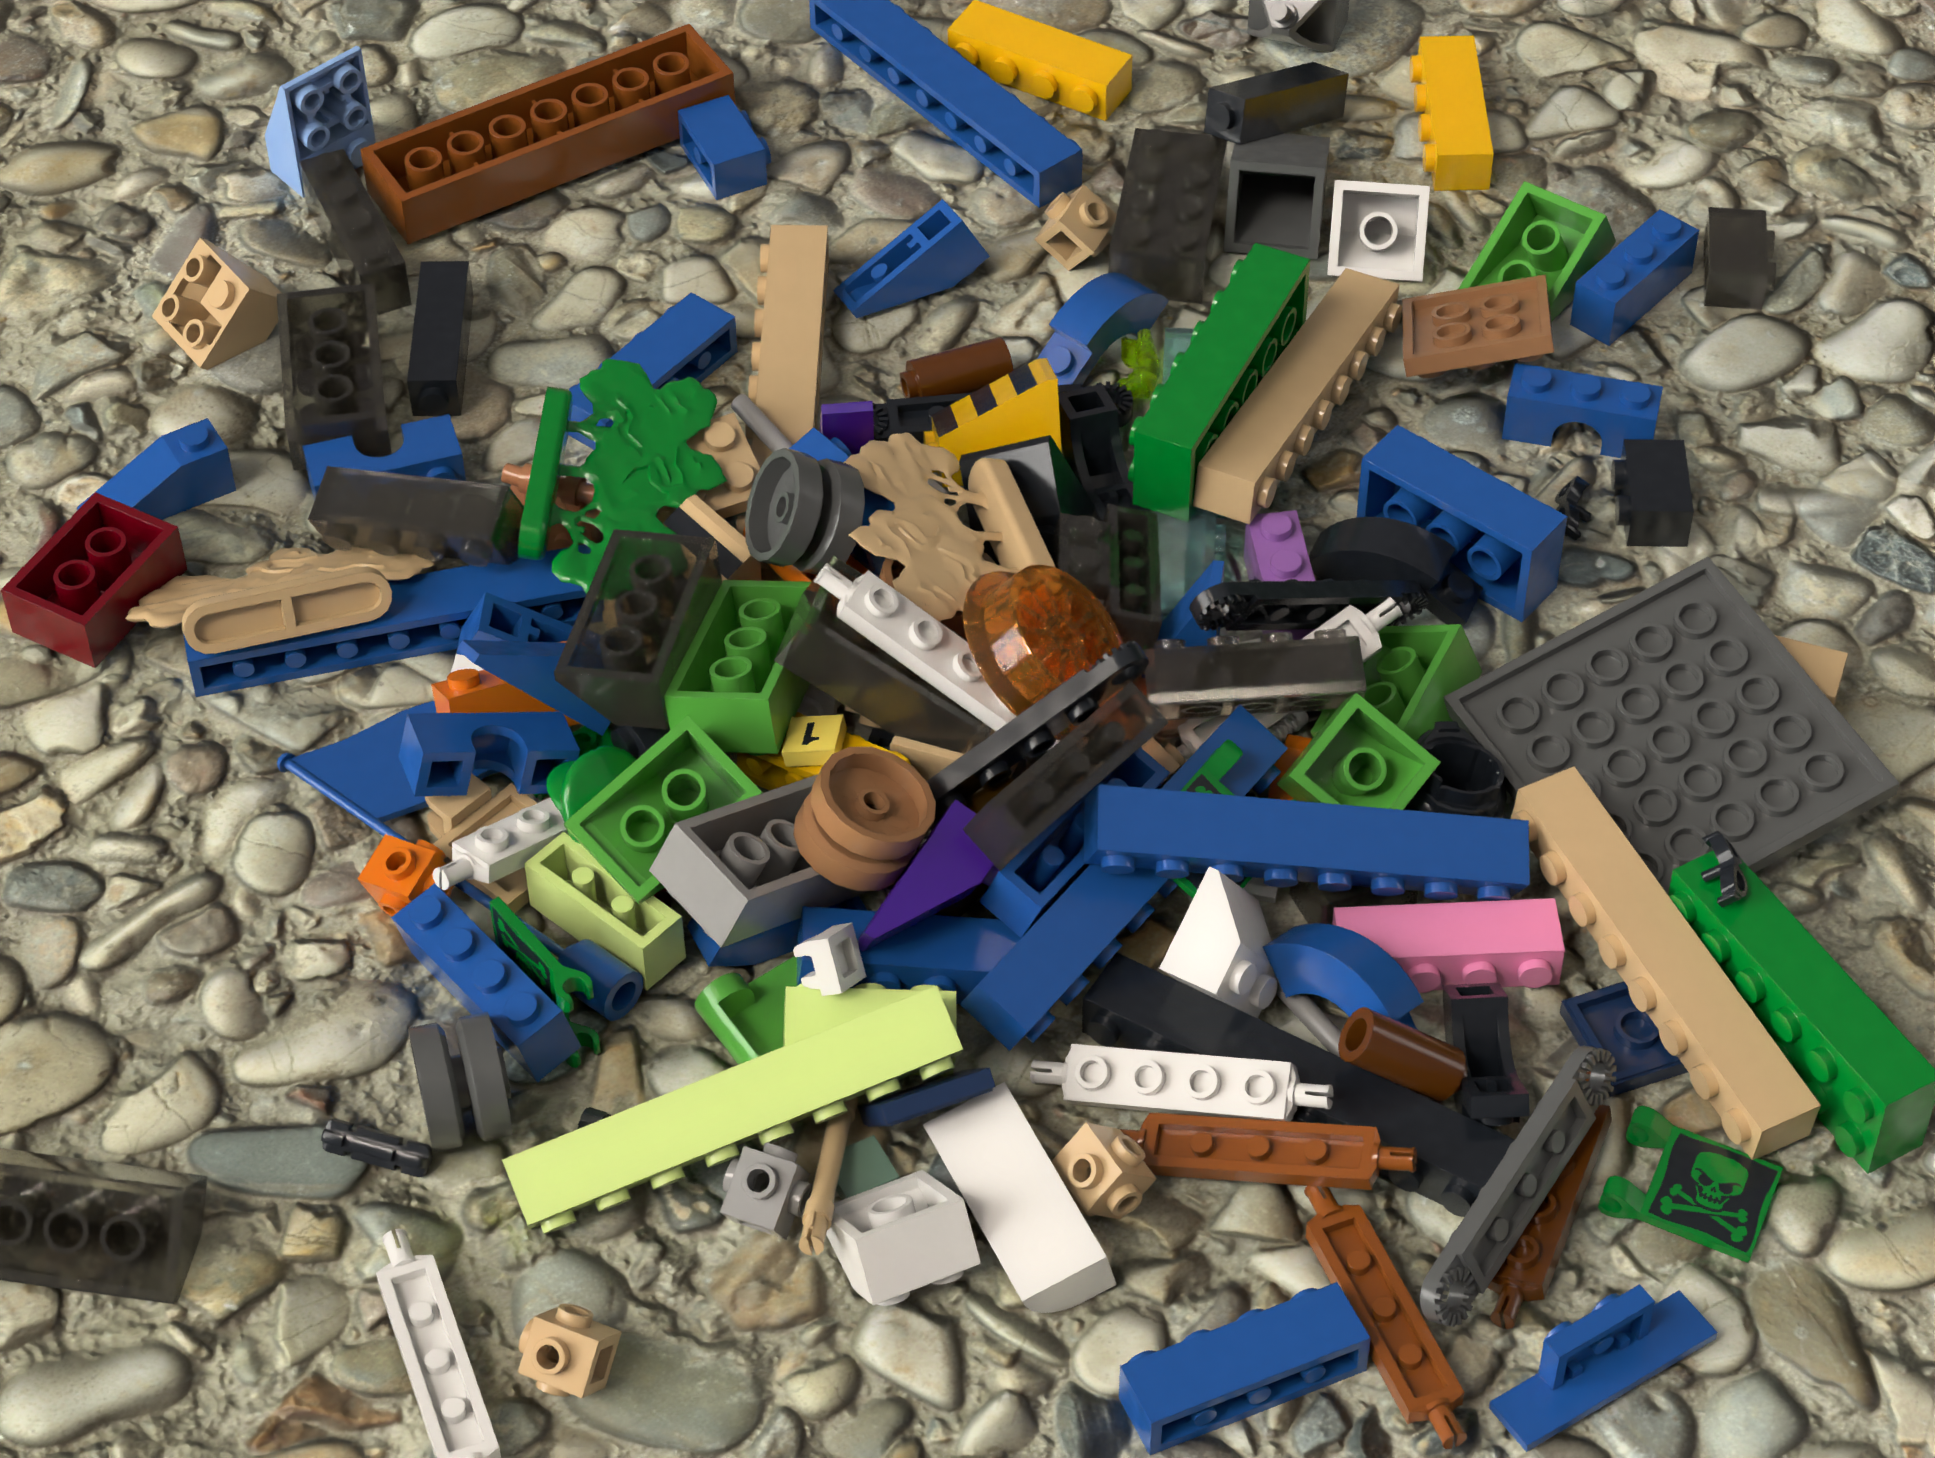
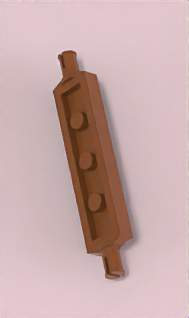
M1149 1113L1140 1130L1120 1129L1124 1135L1132 1138L1143 1149L1145 1153L1143 1161L1156 1176L1373 1190V1184L1378 1178L1380 1170L1410 1171L1414 1173L1416 1170L1415 1163L1417 1164L1416 1147L1382 1146L1377 1127Z
M1307 1186L1304 1193L1317 1215L1307 1222L1305 1237L1330 1283L1338 1282L1371 1338L1369 1355L1407 1425L1416 1421L1428 1420L1432 1423L1438 1434L1443 1448L1452 1449L1453 1442L1455 1447L1461 1445L1466 1440L1467 1434L1460 1426L1453 1410L1463 1404L1464 1390L1360 1205H1338L1329 1187Z

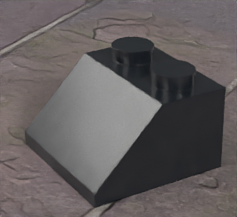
M1051 435L961 455L959 461L963 488L967 491L970 471L976 461L981 458L1005 460L1050 556L1078 551L1084 548L1095 505ZM966 504L970 529L984 531L973 505ZM985 541L983 543V552L987 553L997 565H1000L990 542Z

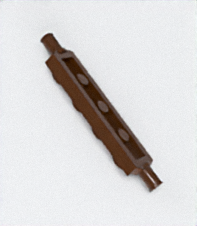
M1602 1104L1598 1106L1594 1113L1596 1120L1487 1287L1499 1294L1495 1308L1490 1315L1491 1321L1496 1326L1502 1328L1505 1322V1329L1513 1328L1522 1302L1545 1299L1612 1122L1609 1105Z

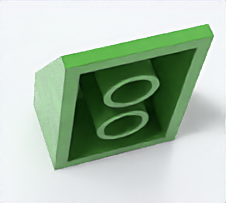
M1524 181L1458 289L1546 274L1552 322L1573 301L1576 281L1609 254L1614 246L1616 239L1607 216Z
M687 715L564 823V827L633 900L640 905L665 888L649 870L676 822L762 794V791Z

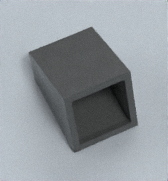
M1283 133L1241 145L1234 144L1230 160L1224 252L1249 253L1253 245L1258 243L1308 259H1318L1330 137Z

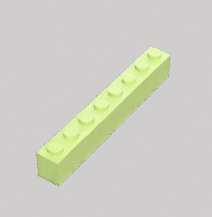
M936 985L502 1159V1162L529 1230L540 1225L543 1233L547 1234L576 1222L577 1220L573 1212L595 1203L598 1212L629 1201L631 1196L628 1189L650 1181L653 1190L677 1182L686 1177L683 1171L685 1166L703 1159L708 1168L729 1161L740 1155L737 1145L757 1137L762 1146L765 1143L781 1140L794 1133L791 1126L792 1123L812 1115L815 1123L819 1124L842 1115L848 1111L845 1102L866 1094L869 1102H873L901 1090L898 1081L900 1079L920 1072L922 1080L925 1081L955 1068L952 1058L959 1056L963 1051V1047Z

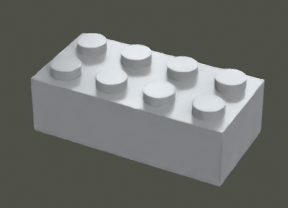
M818 775L674 824L649 871L721 948L801 918L803 906L828 908L867 893V891H856L832 883L814 871L799 852L793 835L795 817L805 798L812 791V785Z

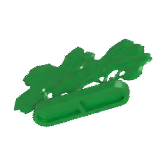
M605 359L600 369L592 370L579 379L581 391L593 406V414L581 422L571 421L573 406L571 391L565 388L547 387L522 514L518 544V558L541 560L546 555L551 527L561 523L569 532L573 544L569 548L560 551L553 559L552 573L561 582L583 587L591 603L599 601L610 602L620 592L642 594L644 591L655 587L661 578L672 577L688 567L690 560L681 538L672 529L665 527L656 517L658 510L663 506L678 508L687 498L697 494V491L701 489L711 490L728 481L722 473V468L712 455L692 450L686 443L698 431L710 426L717 405L716 395L710 389H704L700 382L693 377L666 383L661 389H655L640 364L615 359ZM604 418L611 419L614 422L611 427L596 426L598 421ZM569 432H578L596 444V449L586 458V462L581 466L563 464ZM560 477L587 478L594 486L592 501L586 507L576 512L558 507L556 505ZM598 509L601 511L595 519L585 516V513L589 510ZM583 521L595 525L603 533L604 539L602 542L595 543L581 533L585 532V526H578L577 523ZM579 543L586 544L591 549L590 554L579 552Z

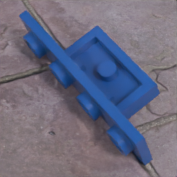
M1639 1284L1622 1295L1613 1293L1606 1296L1594 1307L1591 1313L1574 1323L1565 1321L1554 1327L1543 1341L1538 1373L1490 1401L1489 1409L1521 1447L1528 1452L1714 1341L1718 1332L1680 1290L1655 1304V1300Z

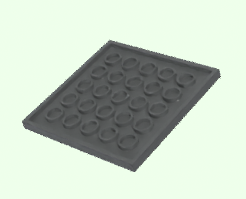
M1709 557L1698 561L1444 696V702L1452 721L1458 722L1460 728L1471 735L1484 749L1491 752L1500 761L1505 772L1502 783L1514 801L1516 800L1518 789L1575 766L1667 894L1673 869L1713 850L1702 839L1716 831L1722 833L1735 848L1740 858L1756 873L1897 795L1899 782Z

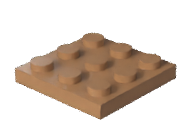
M1546 274L1402 299L1403 361L1406 377L1435 378L1443 375L1448 370L1466 367L1471 370H1483L1493 366L1496 362L1513 359L1521 362H1530L1542 358L1545 354L1554 353Z

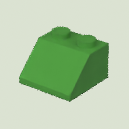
M1354 693L1340 704L1276 785L1297 801L1403 810L1441 762L1358 693Z

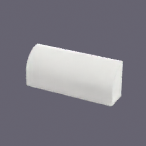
M1005 1082L994 1087L993 1091L976 1096L923 1124L1020 1299L1028 1309L1039 1313L1066 1310L1117 1285L1107 1256Z

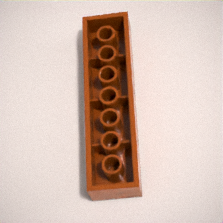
M690 24L361 148L367 192L406 243L411 244L680 138L678 110L729 95L736 105L734 73Z

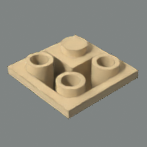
M199 238L152 317L200 368L208 370L265 342L290 301L266 276L210 241Z

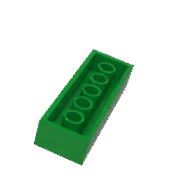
M1255 243L1244 260H1237L1231 273L1230 283L1225 291L1221 289L1217 291L1209 316L1205 321L1200 320L1197 322L1189 347L1185 353L1179 352L1176 355L1168 380L1165 384L1159 383L1156 386L1151 397L1150 408L1144 417L1138 416L1131 427L1129 444L1134 446V457L1129 467L1128 480L1133 482L1134 505L1186 522L1190 521L1198 508L1193 506L1199 462L1306 322L1310 259Z
M1713 850L1673 869L1668 896L1821 1106L1817 1118L1834 1136L1840 1150L1846 1156L1854 1158L1863 1170L1869 1174L1922 1146L1935 1104V1068L1742 859V864L1739 867L1746 878L1748 893L1745 897L1723 908L1717 903L1718 897L1722 896L1720 877L1706 883L1701 876V872L1720 864Z

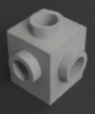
M765 1143L761 1152L744 1146L740 1158H734L725 1173L723 1191L727 1192L720 1213L735 1223L787 1240L795 1216L801 1217L803 1215L806 1202L811 1196L812 1184L808 1183L810 1173L795 1163L798 1154L788 1149Z

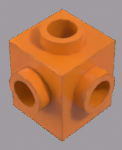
M385 834L357 879L375 899L378 906L392 917L435 883L433 870L446 865L444 862L446 855L438 847L425 840H418L416 844ZM454 885L442 891L450 897Z

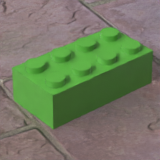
M723 580L664 695L670 730L688 715L723 752L748 753L753 756L778 754L786 737L791 717H795L833 635L825 589L817 583L804 581Z

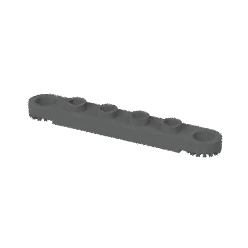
M1586 1045L1576 1048L1543 1098L1537 1103L1534 1112L1515 1141L1510 1144L1502 1161L1486 1185L1482 1187L1477 1199L1458 1228L1451 1234L1445 1248L1427 1273L1421 1288L1420 1305L1422 1313L1428 1321L1455 1327V1325L1462 1324L1461 1319L1466 1320L1469 1317L1466 1311L1472 1310L1473 1306L1471 1303L1473 1300L1475 1301L1477 1294H1483L1596 1120L1594 1113L1598 1106L1604 1104L1603 1100L1610 1098L1608 1092H1613L1614 1089L1610 1083L1611 1081L1616 1082L1617 1077L1612 1076V1073L1617 1071V1067L1612 1065L1615 1059L1611 1056L1610 1051ZM1443 1291L1449 1292V1296L1444 1295Z

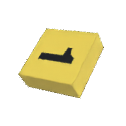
M844 715L791 717L782 749L785 766L824 765L832 754L841 751L847 731Z

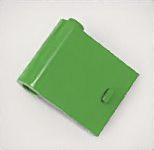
M797 957L790 958L748 984L738 973L725 974L708 984L698 995L695 1001L696 1011L738 1065L783 1047L786 986L797 987Z

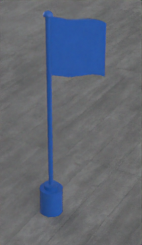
M430 701L403 710L345 740L295 757L292 753H284L279 756L277 767L283 773L292 772L382 836L387 834L410 842L383 822L428 807L424 796L414 797L399 760V752L407 714L437 713L435 702ZM491 769L472 770V774L480 780L498 773V771ZM466 880L454 885L490 910L489 902L493 899ZM518 917L552 954L558 957V961L562 966L582 971L591 978L594 993L593 999L588 1000L587 996L580 991H574L570 994L610 1021L622 1018L634 1007L641 995L644 983L643 977L639 972L590 939H584L563 948Z

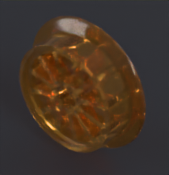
M1031 565L1017 573L994 571L984 574L972 583L965 597L963 606L964 630L974 661L992 691L1016 716L1020 715L1082 669L1088 672L1092 670V665H1095L1098 659H1104L1103 655L1105 653H1108L1110 656L1113 655L1111 649L1116 647L1118 650L1119 645L1123 643L1115 623L1096 596L1077 579L1052 566ZM1122 688L1099 704L1101 709L1092 719L1078 726L1069 725L1054 736L1056 740L1080 742L1095 736L1108 719L1111 700Z

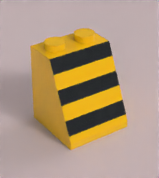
M1047 358L1036 359L931 415L932 431L924 432L925 445L943 447L953 453L958 461H960L961 455L1048 435H1051L1062 453L1058 379ZM959 465L958 472L954 473L951 478L959 486H963ZM932 471V473H938L939 477L946 478L944 473ZM941 483L942 488L949 487L948 485Z

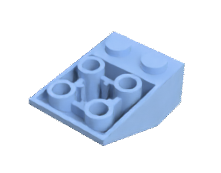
M359 46L345 51L281 85L264 135L270 169L303 198L363 166L360 149L376 143L362 50Z

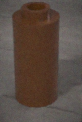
M996 337L908 360L906 362V371L900 373V384L905 398L971 393L1011 373L1014 369L1005 341L1002 337Z
M1367 1007L1359 1008L1352 1013L1341 1031L1338 1050L1343 1061L1436 1101H1444L1453 1094H1456L1461 1089L1462 1078L1467 1077L1465 1055L1460 1048Z

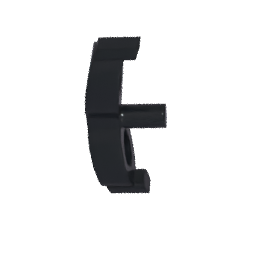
M1579 476L1569 481L1555 497V502L1559 504L1556 510L1567 516L1565 536H1569L1573 540L1581 537V532L1577 530L1579 518L1587 522L1592 515L1577 504L1583 491L1590 485Z
M1719 831L1703 837L1704 842L1713 848L1720 864L1701 872V876L1706 883L1720 877L1722 896L1718 897L1717 903L1723 908L1745 897L1748 893L1746 878L1739 867L1742 861L1732 844Z

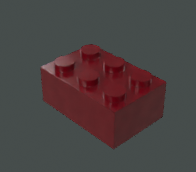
M95 492L1 589L12 632L96 668L138 623L125 619L129 610L140 606L138 601L148 593L160 589L165 583L176 576H182L187 570L178 526Z

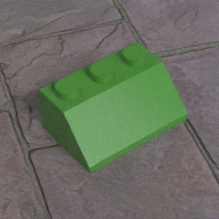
M1462 625L1385 626L1378 631L1382 645L1381 651L1339 680L1311 730L1313 738L1340 704L1354 693H1358L1414 741H1417L1426 731L1432 730L1435 722L1452 721L1444 702V696L1478 679L1483 672Z

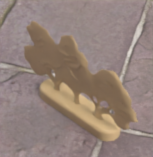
M910 433L892 434L889 436L888 442L871 440L860 448L859 454L851 455L843 462L858 469L865 489L883 496L895 505L893 511L876 510L868 518L869 526H860L851 532L849 536L873 555L897 560L903 564L905 568L900 573V576L892 580L894 589L939 622L951 619L958 610L966 613L988 632L1022 635L1024 631L1021 626L1029 623L1030 619L1034 616L1031 610L1046 611L1050 609L1057 593V571L1005 460L981 458L976 461L970 471L968 491L951 478L954 473L958 472L960 465L956 456L943 447L921 444ZM932 471L944 473L946 478L939 477L933 474ZM928 479L948 485V491L956 492L958 495H949L936 490L928 484ZM946 498L956 501V504L949 506L944 501ZM963 504H972L984 531H975L965 526L957 514L959 507ZM985 541L990 542L1000 565L983 559V543ZM980 575L994 576V581L980 580ZM1006 581L1014 596L1010 595L1004 588L1003 584Z
M380 535L351 542L345 547L329 554H317L309 548H280L268 557L269 560L253 564L246 569L247 575L236 579L220 578L211 575L176 576L165 583L160 589L154 590L138 601L140 606L131 608L125 619L131 622H149L151 627L164 629L182 624V631L186 641L195 651L203 654H217L360 624L380 618L388 610L392 602V590L388 582L407 580L420 573L421 570L434 566L435 563L428 554H396L402 551L411 540L392 535Z

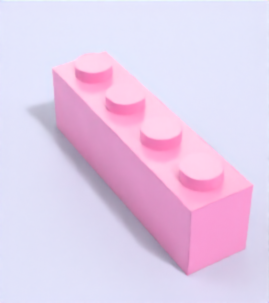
M1555 898L1334 907L1332 925L1352 930L1381 947L1407 973L1419 993L1443 990L1442 985L1499 983L1501 987L1525 986L1528 988H1539L1546 985H1559L1565 948Z

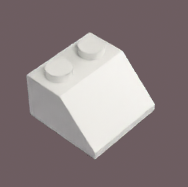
M1335 180L1327 275L1340 276L1345 268L1386 280L1422 282L1430 186Z
M1209 867L1159 969L1185 985L1258 1018L1261 1010L1268 1007L1272 1002L1277 990V977L1263 949V946L1271 942V938L1259 900L1219 870Z
M924 1170L834 1203L835 1210L832 1224L829 1230H827L826 1235L852 1288L872 1305L887 1306L902 1302L910 1296V1291L930 1283L934 1285L951 1283L963 1276V1270L981 1264L964 1199Z

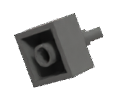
M1249 0L1247 33L1268 40L1319 51L1333 52L1348 20L1349 0Z

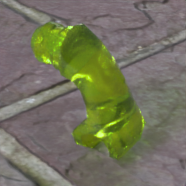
M1144 328L1137 333V340L1127 337L1121 338V359L1125 366L1133 369V372L1127 378L1119 379L1117 383H1120V388L1125 385L1127 391L1131 390L1133 401L1136 398H1149L1155 390L1161 373L1160 359H1158L1151 331Z

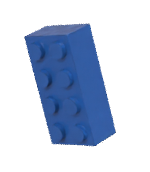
M1399 425L1392 429L1362 457L1356 517L1396 519L1421 527L1444 539L1455 547L1449 561L1483 587L1479 599L1520 622H1523L1557 588L1567 523L1566 515Z

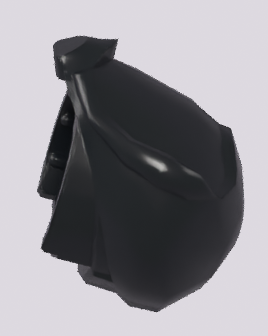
M1435 722L1433 729L1422 734L1416 742L1441 763L1403 810L1503 818L1507 795L1506 788L1502 783L1505 772L1500 761L1491 752L1484 749L1471 735L1460 728L1458 722Z

